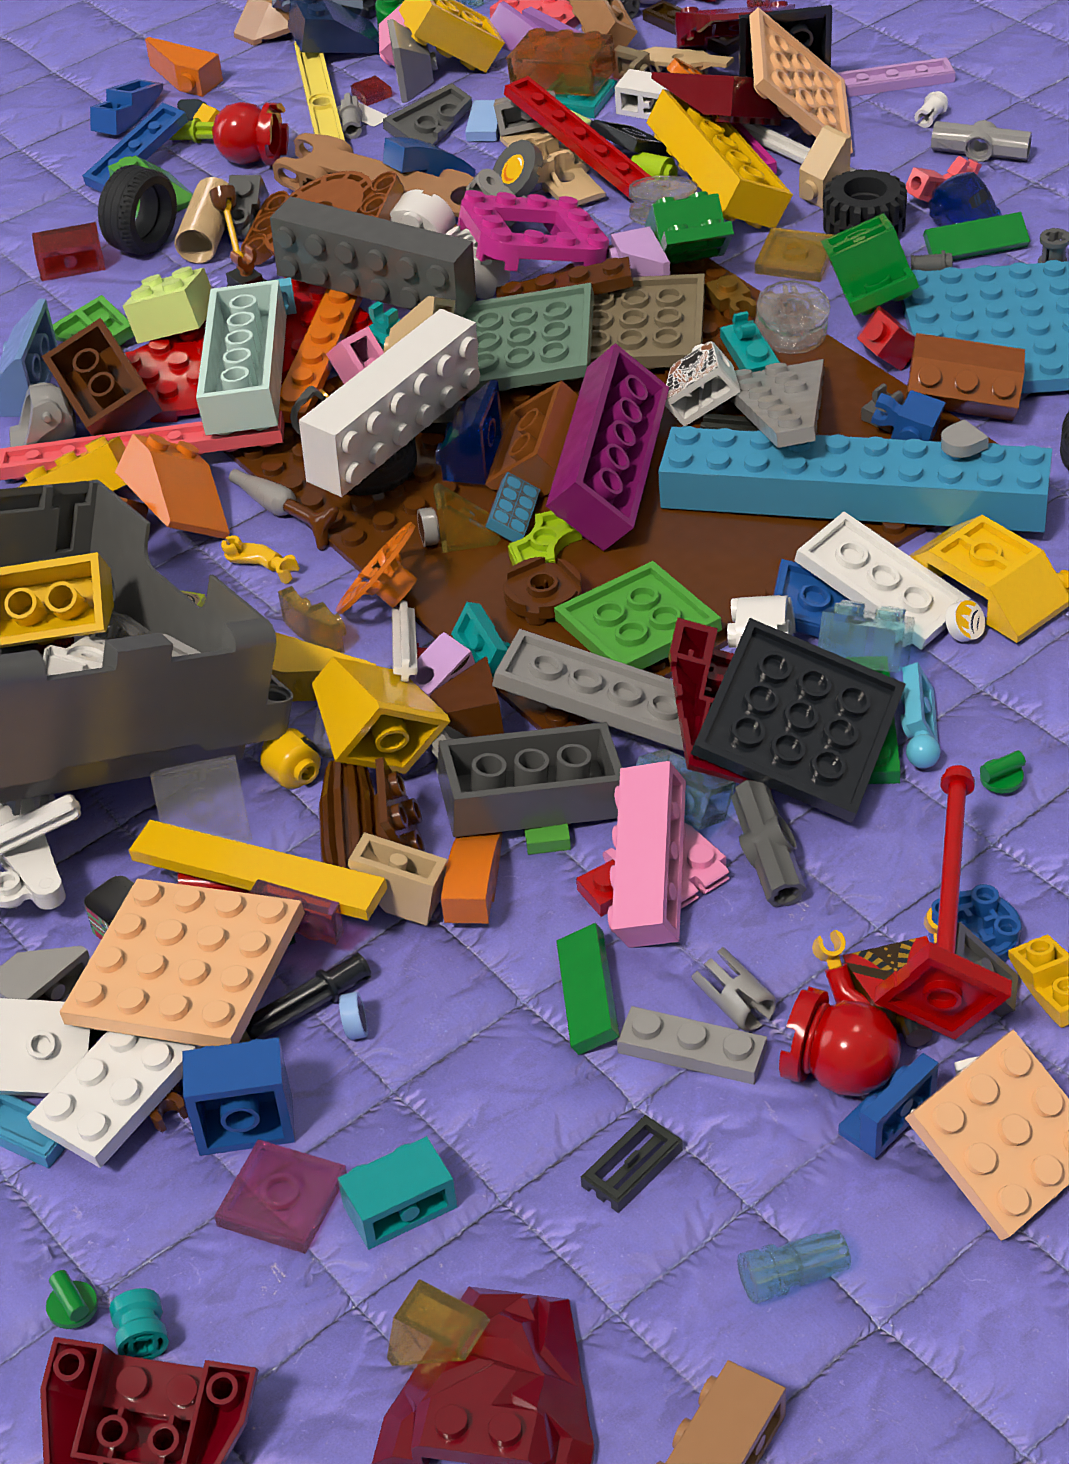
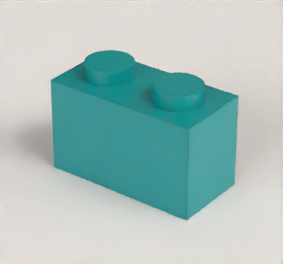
M427 1136L411 1144L401 1145L392 1153L368 1164L358 1165L347 1174L337 1178L343 1207L368 1250L458 1208L453 1177Z

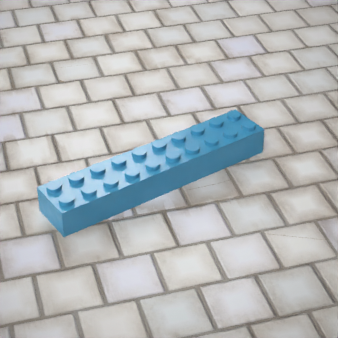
M671 427L658 471L661 508L827 519H835L842 512H846L858 521L952 527L983 514L1008 530L1045 532L1052 448H1041L1034 445L1025 447L1005 446L988 443V449L970 457L955 458L943 452L941 442L922 441L920 439L899 440L884 439L882 437H846L839 434L831 436L816 435V440L813 442L777 448L760 430L739 431L728 428Z

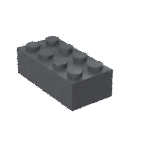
M607 722L439 741L438 781L453 837L618 818L614 793L616 786L620 784V768L622 766Z

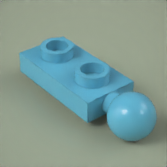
M916 662L902 667L903 683L906 685L901 701L905 707V714H902L900 719L905 735L908 739L912 738L906 747L908 760L918 768H929L938 761L941 753L937 736L934 689L919 663Z

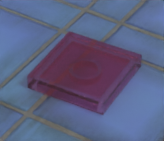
M258 1139L214 1215L217 1227L306 1254L340 1190L337 1178L347 1174L346 1166Z

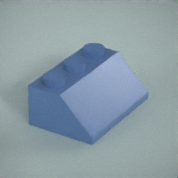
M38 299L13 327L8 341L4 342L3 353L0 358V417H20L29 386L44 382L49 383L53 375L41 357L58 346L46 299Z

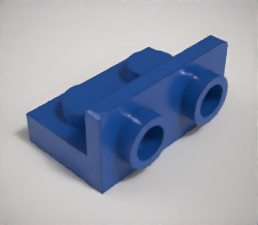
M922 1053L909 1066L903 1065L896 1069V1072L883 1088L870 1093L838 1125L839 1135L876 1159L909 1126L905 1117L910 1114L911 1110L916 1109L936 1092L939 1063Z

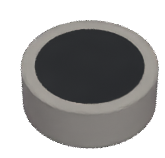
M432 507L418 509V527L423 546L438 545L440 542V532L435 510Z

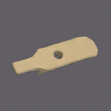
M651 47L641 50L650 53V65H654L657 72H661L675 57L693 66L705 75L708 74L709 67L727 68L734 62V57L709 55L702 50Z

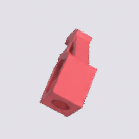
M958 156L947 170L948 173L944 175L934 170L913 167L906 182L907 192L917 199L938 205L945 195L963 186L967 188L976 179L982 164L973 159L967 160L962 156Z

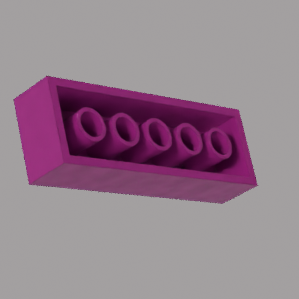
M616 343L586 369L546 507L558 518L563 519L580 532L586 540L591 541L603 551L634 528L669 391V386Z

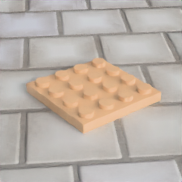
M758 7L749 15L752 68L756 92L762 98H769L775 103L785 117H792L797 121L807 135H814L817 138L822 127L828 125L851 136L845 80ZM851 140V153H853L852 140Z
M137 878L59 1011L64 1024L204 1047L239 1043L305 914L301 900Z

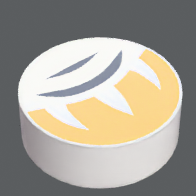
M963 600L953 603L947 609L945 617L946 626L954 639L960 642H967L977 639L983 634L985 617L982 609L976 602Z

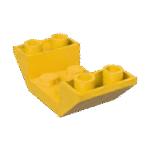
M983 514L949 528L908 555L939 577L947 574L988 599L986 624L1016 643L1069 607V594L1044 550Z

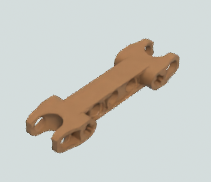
M302 133L293 140L295 155L299 158L281 157L272 164L274 179L282 186L293 191L319 177L339 171L362 172L369 176L371 181L384 172L394 171L404 186L402 195L415 189L424 190L422 193L431 197L433 194H436L447 202L454 215L458 218L461 200L465 196L467 186L474 179V177L467 173L453 169L443 170L439 177L420 171L402 173L384 164L383 161L354 154L351 146L340 138L311 133ZM303 143L310 144L313 147L312 152L308 151ZM282 168L295 173L296 178L288 177Z

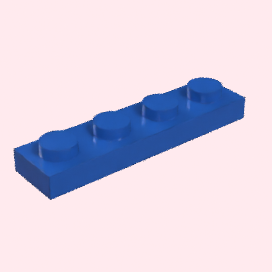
M162 102L82 175L85 185L102 192L105 183L110 178L109 165L117 163L121 158L135 155L147 160L188 122L186 113Z

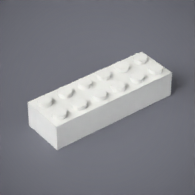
M439 309L299 419L306 481L343 497L376 468L384 464L399 449L407 445L422 430L430 426L434 420L451 408L469 391L473 390L479 384L480 379L476 322Z

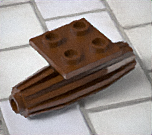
M384 757L375 759L377 794L375 793L368 767L336 762L335 760H331L325 769L318 808L321 862L350 869L348 867L349 858L364 832L425 852L424 843L417 828V824L422 822L420 807L415 798H408L400 773L398 771L392 772Z

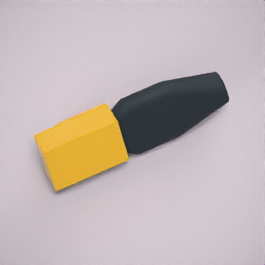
M181 99L177 103V108L186 113L188 121L199 118L202 122H214L216 115L220 112L199 99Z

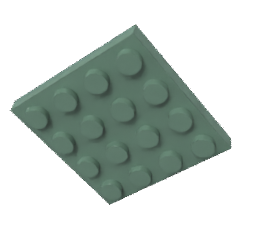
M585 283L475 301L462 317L476 322L480 379L479 384L464 397L491 391H507L511 388L523 386H541L545 383L561 380L573 381L584 377L586 369L591 363L594 304L592 284Z

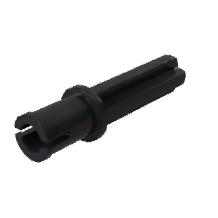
M356 952L327 971L319 969L315 973V978L254 1012L246 1028L250 1038L264 1039L329 1000L332 1003L339 1001L340 994L362 981L370 979L371 970L364 957Z

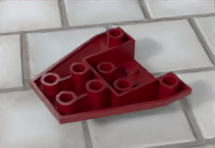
M54 1337L40 1388L44 1464H225L247 1425L259 1370L256 1367L205 1360L204 1367L202 1368L115 1354L104 1344Z

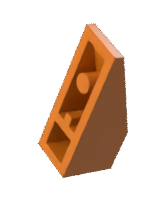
M152 37L145 39L150 66L177 90L203 97L223 81L219 54Z

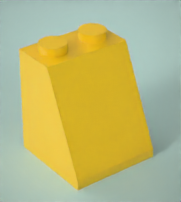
M332 657L312 682L336 762L376 769L375 759L384 757L392 772L398 771L399 773L406 774L450 723L448 715L410 678L409 682H402L401 675L393 674V669Z

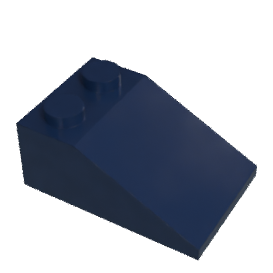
M290 0L288 28L301 52L379 53V34L371 21L332 0Z

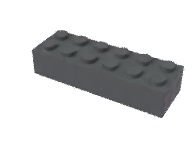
M291 196L270 217L278 276L291 277L293 280L410 310L414 309L427 296L455 300L454 314L461 317L476 301L473 241Z

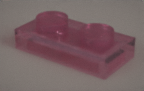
M260 879L256 881L250 891V894L301 900L305 914L295 933L301 934L310 940H321L336 945L344 933L339 902Z

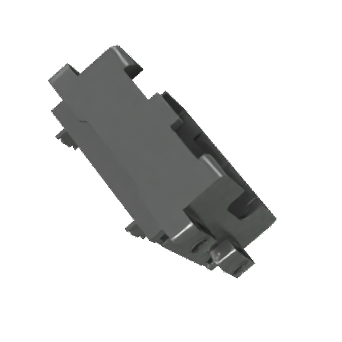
M99 480L0 489V567L98 552L111 568L114 609L108 624V630L95 634V637L107 639L104 645L102 668L47 676L43 660L44 649L49 645L68 648L74 644V637L57 639L49 645L30 643L0 648V803L3 806L8 805L12 809L14 816L20 815L21 801L27 798L181 770L194 771L198 776V780L203 781L206 777L208 765L241 760L244 758L246 744L279 739L288 730L293 693L272 675L276 650V634L270 621L214 575H209L205 604L202 607L195 604L151 565L148 556L151 523ZM165 633L201 653L172 657L173 643L163 634Z

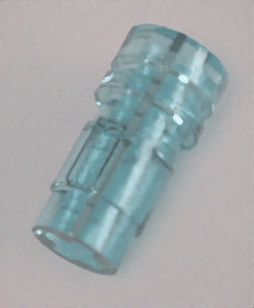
M834 1229L825 1233H815L795 1239L783 1246L776 1247L771 1243L763 1246L761 1251L755 1248L742 1252L738 1255L737 1264L740 1279L748 1298L752 1303L758 1304L772 1299L774 1294L778 1297L788 1294L791 1287L797 1285L804 1286L829 1278L832 1274L848 1270L851 1266V1257L842 1233Z

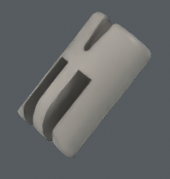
M722 947L717 953L738 975L737 977L732 979L712 958L704 963L706 969L724 987L721 994L698 971L691 978L740 1029L744 1031L759 1029L762 1025L752 1014L751 1009H756L767 1019H770L776 1009V999L726 948Z

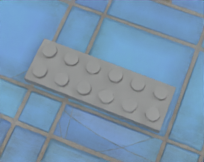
M519 629L495 672L492 686L505 690L512 695L523 696L544 703L551 708L561 709L585 717L592 722H607V725L623 730L630 735L641 736L665 744L669 748L684 751L673 681L671 679Z

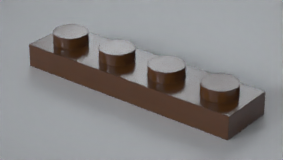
M629 256L609 258L602 263L589 266H575L568 271L555 274L545 273L537 278L521 282L511 281L503 286L496 287V298L585 283L592 284L594 295L633 287L634 283Z

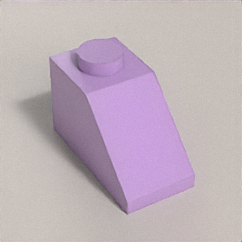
M650 226L611 234L612 248L608 249V259L629 256L633 277L670 275V261Z

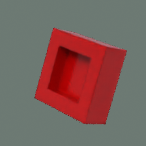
M613 859L576 878L578 892L600 917L608 914L609 907L613 905L614 889L610 881V869L612 865H615Z

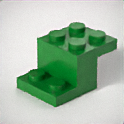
M706 191L693 193L685 199L676 200L675 197L658 199L656 203L652 204L645 223V227L650 226L670 264L724 256L734 235L732 221L724 222L719 194L708 195Z
M884 213L821 241L843 295L854 316L858 314L862 316L872 314L881 304L892 299L893 301L904 300L913 294V290L920 288L915 274L909 267L895 228Z

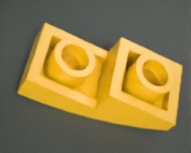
M1048 934L1009 949L1008 957L1036 1001L1060 1028L1069 1025V953Z

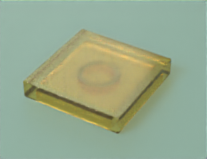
M772 227L755 262V274L820 282L829 263L821 241L833 235Z

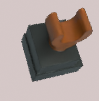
M245 244V255L243 258L235 251H231V261L236 264L237 268L226 273L227 287L267 281L262 277V274L254 269V263L257 259V252L254 248Z

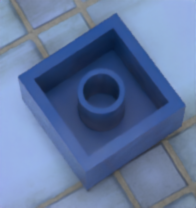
M279 1037L254 1039L249 1042L221 1046H205L200 1049L182 1051L183 1098L199 1156L295 1143L292 1093Z

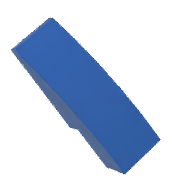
M136 79L106 89V102L90 106L91 131L118 135L127 131L150 110L163 90V83Z
M385 138L383 163L402 173L420 171L439 177L443 170L453 169L475 176L476 169L466 161L433 144L412 138Z

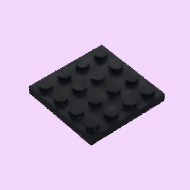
M749 618L690 754L750 780L764 783L765 786L852 823L858 812L906 684Z

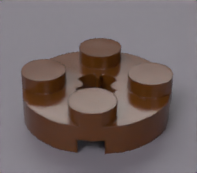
M545 557L529 558L517 563L510 568L507 573V581L503 582L506 605L514 613L524 616L526 622L532 625H540L550 618H555L554 607L581 595V575L573 564L557 558L558 564L545 563Z

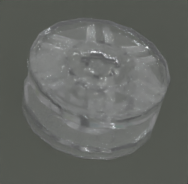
M653 176L636 180L629 186V197L634 201L629 208V218L633 222L645 225L651 206L658 199L664 197H675L676 200L688 198L689 195L697 192V184L692 180L676 176Z
M795 280L779 281L767 286L759 294L756 305L757 315L755 324L771 349L788 354L806 353L817 348L825 340L831 306L828 297L819 288L807 282Z

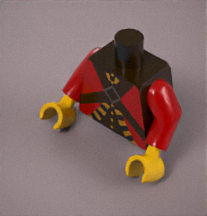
M929 908L924 917V926L929 933L933 934L934 942L932 943L936 944L938 925L933 922L932 908ZM833 930L830 933L831 941L834 944V951H829L824 947L820 935L814 940L812 951L816 958L827 962L828 968L824 971L835 1003L843 1000L866 1002L886 1013L897 1034H902L909 1047H919L929 1042L933 1035L930 1028L874 1003L876 987L893 972L901 969L910 961L911 957L929 943L927 936L842 955V963L839 955L845 949L846 941L840 931Z

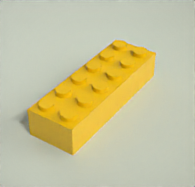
M662 89L646 123L655 133L654 137L667 147L666 152L677 159L679 162L678 166L692 177L691 182L701 188L702 191L708 192V195L719 194L724 219L729 221L740 219L758 229L762 226L775 229L793 196L790 190L731 123L715 122L716 115H704L672 92Z

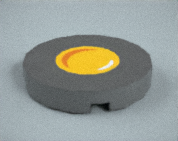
M521 139L510 144L497 159L493 170L499 174L503 184L516 197H522L523 195L526 197L536 186L540 177L537 174L538 167L542 168L543 166L542 151L532 142Z

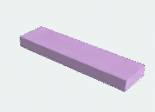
M946 57L837 72L845 80L847 97L955 82L956 73Z

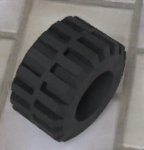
M872 169L847 171L842 173V175H836L832 178V181L827 182L823 192V230L826 232V236L829 238L884 213L895 228L898 238H900L906 228V185L900 181V178L892 176L890 173Z

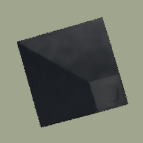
M831 5L765 12L831 68ZM750 14L739 15V76L754 78Z

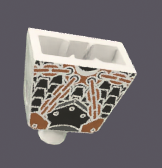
M714 342L695 346L689 355L672 365L666 383L669 386L665 406L683 426H687L740 393L739 383L732 363Z

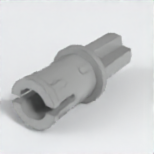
M346 93L344 94V99L341 100V109L338 114L342 123V131H344L343 135L346 138L355 139L362 132L360 122L362 121L363 114L359 107L358 97Z

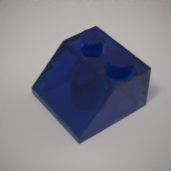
M490 380L458 406L453 420L447 422L445 439L443 443L438 444L436 449V464L441 465L443 481L486 484L503 435L498 380Z

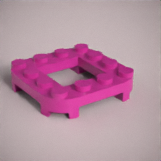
M476 190L465 191L464 198L461 200L457 226L460 225V230L468 229L478 243L476 257L481 262L500 260L505 262L504 270L517 271L519 259L569 261L574 266H589L602 263L607 258L609 239L588 212L578 207V200L573 197L561 196L559 200H553L538 194H530L528 198L516 197L507 192H498L495 196L485 195ZM504 221L543 223L551 235H544L537 230L512 233Z

